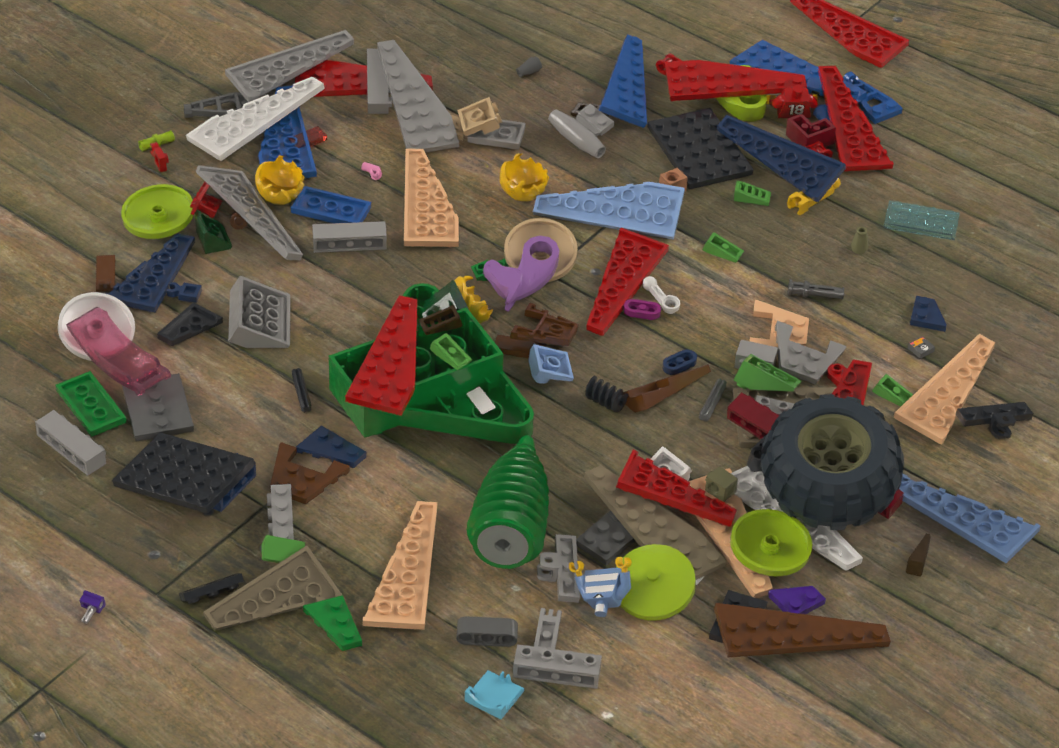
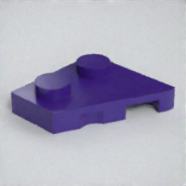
M813 586L768 591V597L784 612L808 614L824 605L826 598Z

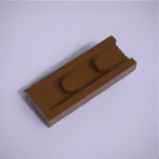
M99 255L96 257V292L98 293L100 291H112L115 286V255Z
M498 334L495 340V344L503 354L529 359L530 349L533 344L547 347V343L510 339V336Z

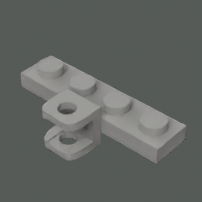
M556 534L555 553L543 552L540 554V564L537 565V578L550 582H556L557 579L558 601L579 603L580 591L575 580L576 573L571 572L569 569L570 562L574 563L576 570L578 569L576 536ZM545 559L551 560V563L545 562ZM542 571H548L549 574H544Z

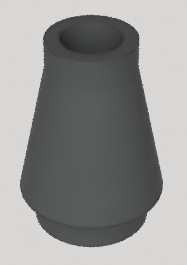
M536 56L530 57L520 67L516 68L518 76L523 77L539 72L542 68L541 61Z

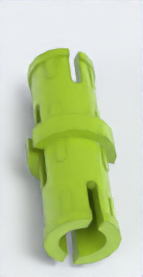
M170 130L140 140L138 145L143 152L151 148V143L157 142L159 147H161L163 144L175 141V136Z

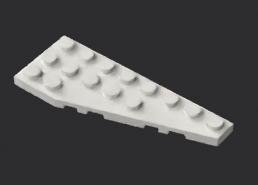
M310 77L293 84V87L290 89H280L275 95L270 97L265 95L245 103L243 108L235 111L230 109L227 111V114L220 117L219 115L213 116L186 135L187 141L222 161L325 89L324 83L314 77Z

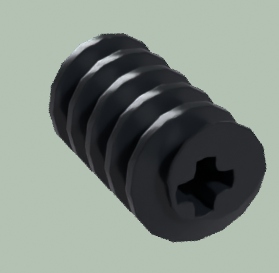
M594 375L586 386V398L599 403L601 406H605L609 410L611 409L612 412H620L627 402L628 393L623 395V389L617 390L615 385L610 388V383L606 382L604 384L603 379H599L597 382L598 378Z

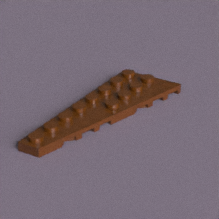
M715 603L714 606L727 658L889 647L891 643L886 625L722 603Z

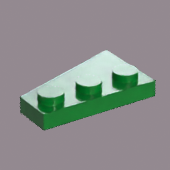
M343 595L303 605V612L306 615H310L314 619V623L318 627L321 626L327 633V636L342 651L362 646L361 636Z

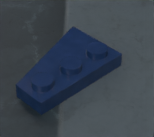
M322 425L296 446L297 453H310L314 458L331 459V462L335 460L349 465L351 468H355L367 457L366 451Z

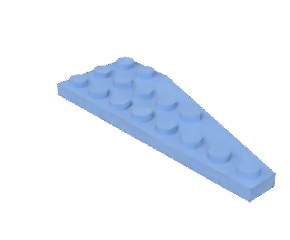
M643 182V184L638 185L627 184V186L593 188L581 192L570 191V193L537 195L533 215L617 230L624 228L639 234L674 240L685 188L654 182Z

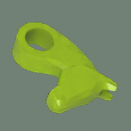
M766 95L716 98L729 113L742 121L754 122L760 120L766 112Z

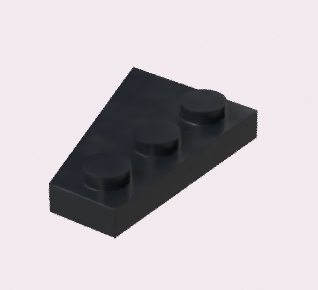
M193 302L157 333V338L170 346H174L222 324L223 317Z

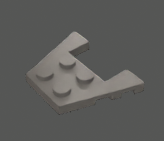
M777 320L775 331L777 332L776 343L778 344L779 369L796 378L816 384L827 372L828 367L834 364L838 357L844 353L846 346L830 340L825 354L789 340L793 326Z

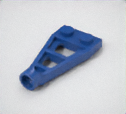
M852 71L844 75L843 79L868 92L866 98L858 102V105L865 116L874 124L902 114L903 108L897 102L860 80ZM874 98L882 102L873 107H870L867 101Z

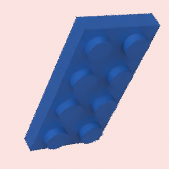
M304 186L291 206V213L334 224L359 223L364 221L370 211L371 202Z

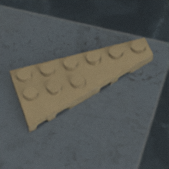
M305 546L205 610L203 615L214 631L300 609L303 608V605L338 597L342 593L309 547Z

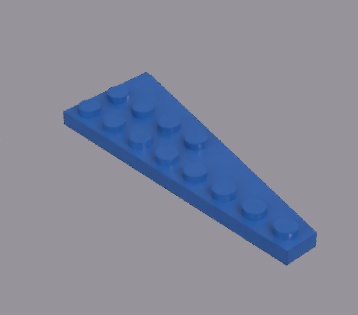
M627 34L609 79L599 111L644 128L647 124L642 40Z

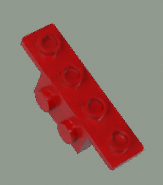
M204 181L190 205V208H192L190 214L194 215L196 210H199L214 218L223 201L207 194L210 185L206 181Z

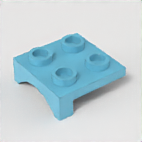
M487 670L473 688L471 686L465 691V702L501 720L523 694L524 688L513 683L509 674L504 678L503 671L499 676Z

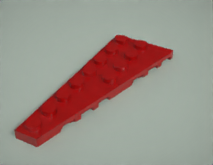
M836 65L819 66L818 73L829 119L836 127L834 140L839 161L846 164L844 171L893 169V161H890L887 156L888 152L881 146L879 137L875 136L873 127L864 112L859 109L858 102L853 99L851 90L844 84V79Z
M624 228L619 229L614 249L611 252V258L608 261L597 298H595L593 309L586 324L587 331L604 336L623 311L624 303L633 298L643 285V280L652 273L669 251L668 244Z

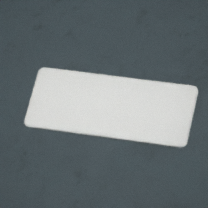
M481 387L467 393L481 414L495 408Z

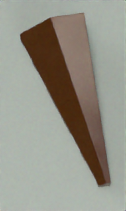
M709 364L624 391L623 395L628 393L625 405L634 413L647 410L711 372Z

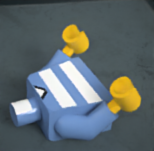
M617 557L615 563L618 568L585 570L584 574H582L584 569L582 561H577V570L573 562L569 563L570 571L576 573V584L583 600L595 609L596 616L606 617L608 608L619 607L622 599L630 591L631 580L628 568L631 566L632 561L629 557L624 558V565L623 558Z

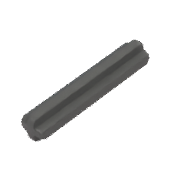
M720 378L716 381L699 413L700 420L706 422L710 419L726 388V380Z

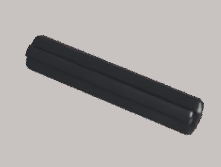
M300 368L293 369L292 378L301 411L304 413L310 412L312 405L302 370Z

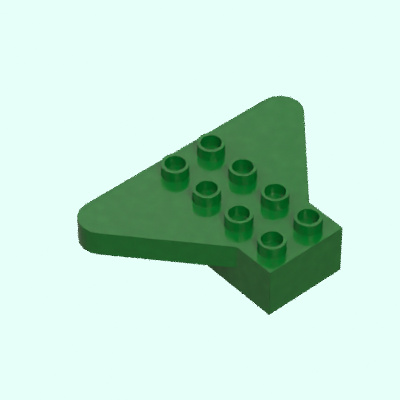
M424 283L414 284L403 294L405 297L417 299L415 391L402 416L345 402V395L375 339L328 356L329 390L364 438L378 435L385 430L399 425L510 444H517L524 435L532 436L534 411L504 373V354L467 307L457 310L463 324L462 327L425 335L419 319L423 318L422 311L425 301L439 291L433 285ZM445 333L472 359L470 363L459 370L453 368L430 350L432 342ZM478 387H481L495 406L494 409L484 414H481L467 395L468 392Z

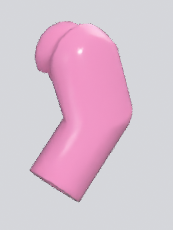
M366 162L362 164L361 170L369 172L372 179L379 180L382 177L379 166Z

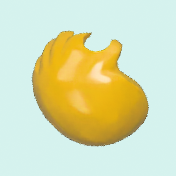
M518 153L512 161H505L502 164L499 181L504 192L517 201H533L537 195L545 191L549 181L548 170L543 169L541 163H535L531 157L527 160L520 159L523 153Z
M281 155L275 161H267L260 164L255 174V184L261 196L266 201L277 205L291 203L301 193L305 185L303 183L305 178L302 175L303 170L297 167L294 161L290 163L284 161V156Z
M458 276L454 281L469 311L479 324L489 320L493 309L488 310L486 301H480L481 297L474 294L475 286L466 287V281L473 279V277Z

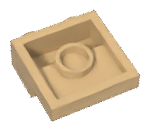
M490 97L458 110L465 136L480 130L485 135L500 128L499 124L502 123V119L499 113H497L499 109L496 102L492 103Z

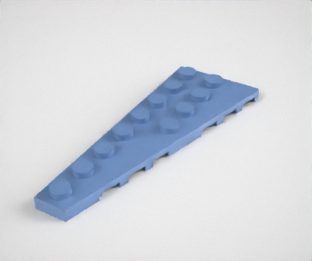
M905 474L902 476L899 489L904 492L903 502L1004 563H1007L1040 531V525L1037 523L1035 526L1023 522L1021 517L1015 519L1005 515V511L988 509L985 504L959 494L953 496L945 493V489L940 488L937 490L927 486L928 483L924 481L916 482L910 480Z

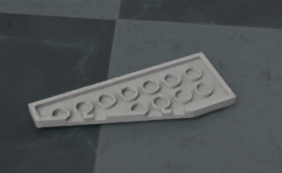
M395 40L377 42V48L406 149H424L426 153L459 147V140L451 114Z

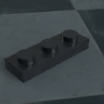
M235 573L180 592L179 596L181 601H188V604L200 600V596L207 594L208 597L219 594L220 589H235L239 587L238 583L243 582L244 579L242 573Z

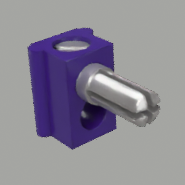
M84 590L79 601L81 607L88 610L81 621L87 624L95 612L100 614L106 605L104 597Z

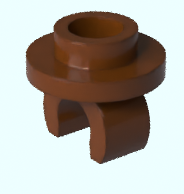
M237 212L232 213L230 217V224L234 229L241 230L248 224Z

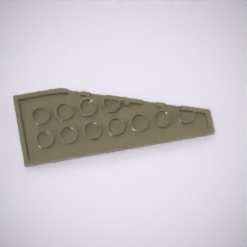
M601 465L584 473V479L640 547L660 544L677 549L691 562L696 580L725 567L726 560L703 533L653 500L645 499L639 495L616 488L619 477Z

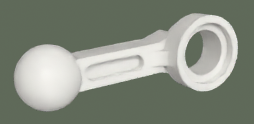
M648 276L643 280L644 289L651 292L664 312L673 314L679 310L680 300L673 295L666 296L657 285V280L654 277Z

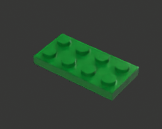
M91 371L55 385L58 394L91 437L127 423L126 416Z

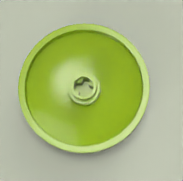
M158 184L142 188L133 193L124 202L121 210L123 224L130 233L141 238L160 239L172 236L183 230L192 221L194 215L190 214L192 211L190 205L193 199L187 191L174 185Z
M759 509L744 514L735 522L730 536V545L735 557L750 570L767 576H786L799 571L807 564L812 551V539L807 528L795 517L792 516L791 518L786 513L778 510Z
M652 544L638 547L623 557V565L625 557H629L632 561L631 566L628 568V571H630L631 589L622 599L620 605L627 613L643 620H663L678 614L690 603L696 588V578L691 562L683 553L670 546Z

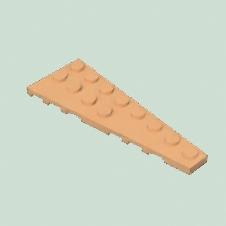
M417 501L410 516V521L404 529L403 536L396 546V551L391 556L384 571L382 581L375 591V596L372 602L369 603L368 611L365 617L363 616V626L425 630L438 502Z

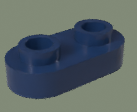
M682 350L665 358L662 369L669 375L679 374L696 365L697 354L692 350Z

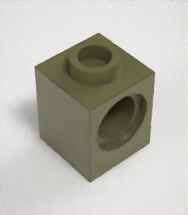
M719 466L706 476L705 491L719 500L725 502L736 493L738 478Z

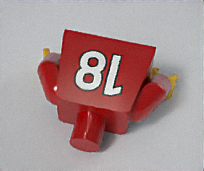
M799 84L794 85L793 88L783 89L782 93L777 97L776 95H766L767 104L777 108L778 118H791L799 114L810 118V107L816 108L818 105L817 94H809L808 89L803 88Z

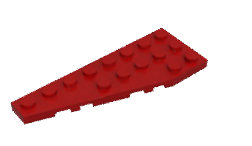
M325 60L295 77V83L310 77H314L324 83L325 89L313 97L367 95L366 65ZM420 74L433 91L432 76Z
M704 60L665 62L670 101L782 93L783 89L793 88L797 84L807 88L805 75Z

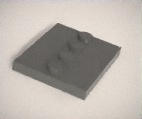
M179 373L122 383L135 441L154 439L160 432L168 435L194 432L192 418Z

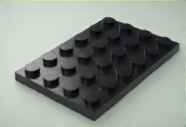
M711 108L649 121L647 124V128L673 167L678 168L687 176V188L689 190L753 175L754 169L736 143L718 131L717 125L720 123V120Z
M160 432L112 479L115 487L208 514L255 465L254 458Z

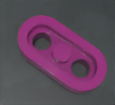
M629 299L624 303V313L630 317L655 320L661 315V306L656 302Z

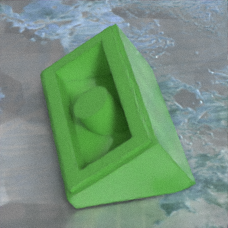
M266 535L261 544L262 560L280 563L304 548L305 542Z

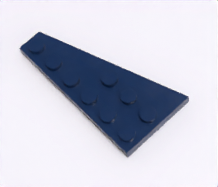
M177 233L163 245V249L159 252H154L150 260L142 262L126 276V280L121 284L117 283L110 293L106 292L105 294L116 297L127 307L156 313L167 293V289L170 288V282L174 281L192 249L195 237Z

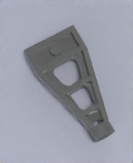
M240 92L184 104V117H213L216 115L220 117L227 114L228 111L221 108L223 103L234 102L236 105L235 110L243 108V104L248 103V101ZM211 105L217 106V110L204 109V107Z

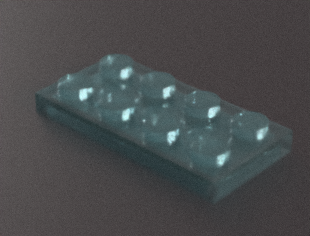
M889 200L884 228L955 240L960 212Z

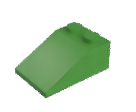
M750 354L742 362L734 378L739 387L750 390L794 391L801 383V380L753 354Z

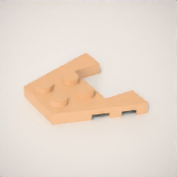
M755 300L753 316L772 319L770 339L750 337V342L778 347L776 343L777 332L775 331V325L778 320L793 326L789 338L790 341L806 346L809 318Z

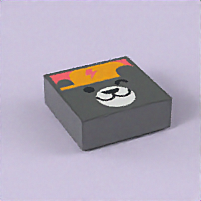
M923 336L908 343V349L920 359L933 353L935 347Z

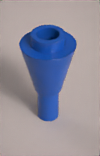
M826 105L817 106L813 112L814 116L818 120L827 118L830 121Z

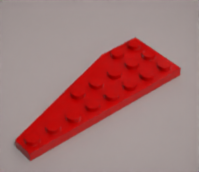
M790 0L794 6L850 53L877 67L883 68L909 45L908 39L824 0Z
M398 296L346 393L345 402L402 416L415 391L417 299Z

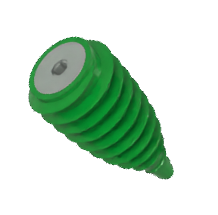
M529 435L521 437L516 446L501 456L489 469L470 511L466 529L468 539L476 555L493 567L502 569L520 567L538 557L544 547L549 513L548 479L543 464L536 454L535 442Z

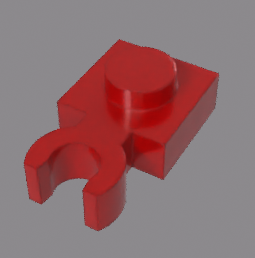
M157 142L151 143L152 151L150 152L160 173L167 171V163H169L167 153H163Z

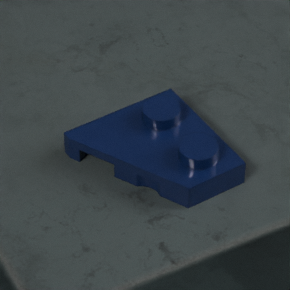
M916 296L910 325L945 332L947 324L935 299Z

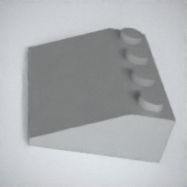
M239 276L230 290L228 342L245 348H289L290 294Z

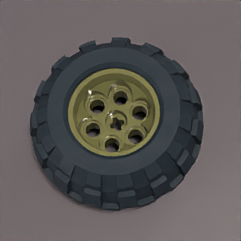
M834 394L820 395L819 399L805 398L796 402L792 409H789L787 412L784 410L778 416L763 443L761 471L764 475V484L772 499H776L779 502L778 505L784 513L791 518L793 516L802 519L804 525L818 528L821 525L830 527V530H845L847 525L861 526L871 521L878 512L881 514L894 499V494L901 485L904 455L895 428L892 424L889 425L885 421L883 413L872 406H864L861 404V400L847 396L844 399L836 398Z

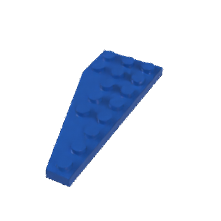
M759 41L730 60L732 65H748L753 68L805 75L808 92L816 91L820 92L821 96H824L818 73L819 67L767 41ZM843 80L846 87L851 90L854 100L860 102L866 98L867 91Z
M293 85L277 87L275 94H277L278 90H287L292 88ZM298 107L265 130L261 150L258 154L259 165L267 161H275L281 155L284 156L283 160L288 163L294 161L297 167L303 170L302 175L305 178L317 177L300 107Z

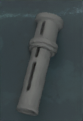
M789 279L787 295L797 294L803 295V297L814 295L843 299L844 287L810 284L808 281L797 282Z

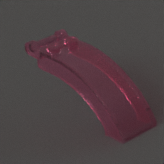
M95 307L66 324L71 335L89 358L109 377L133 390L136 395L141 396L148 388L163 379L167 380L171 377L170 371L160 365L157 357L140 349L122 333L112 321L107 311Z

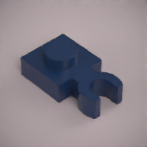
M170 282L167 296H178L181 301L197 303L202 292V285L184 282L180 286L175 282Z

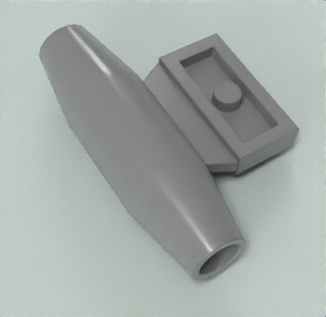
M592 104L579 111L576 119L557 109L553 110L548 118L558 132L580 150L596 158L604 155L606 147L596 136H602L613 128L614 121Z

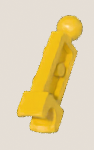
M839 178L820 201L832 195L834 189L840 187L841 181ZM801 191L795 192L788 197L787 206L789 209L798 207L799 211L797 214L802 215L818 202H815Z

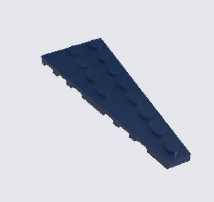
M726 115L717 125L720 133L815 202H819L846 169V164L729 115Z

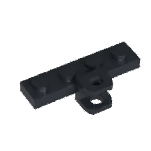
M1025 402L957 408L955 415L964 427L989 424L988 429L995 438L1005 439L1010 438L1012 434L1008 426H1014L1016 421L1032 420L1034 413Z

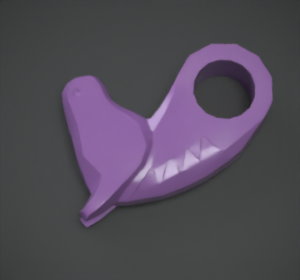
M536 236L530 238L524 244L518 268L502 266L495 260L485 263L483 274L497 294L506 300L505 311L509 312L517 300L535 293L554 276L559 262L558 245L550 237ZM535 252H545L550 257L546 260H537L531 255Z

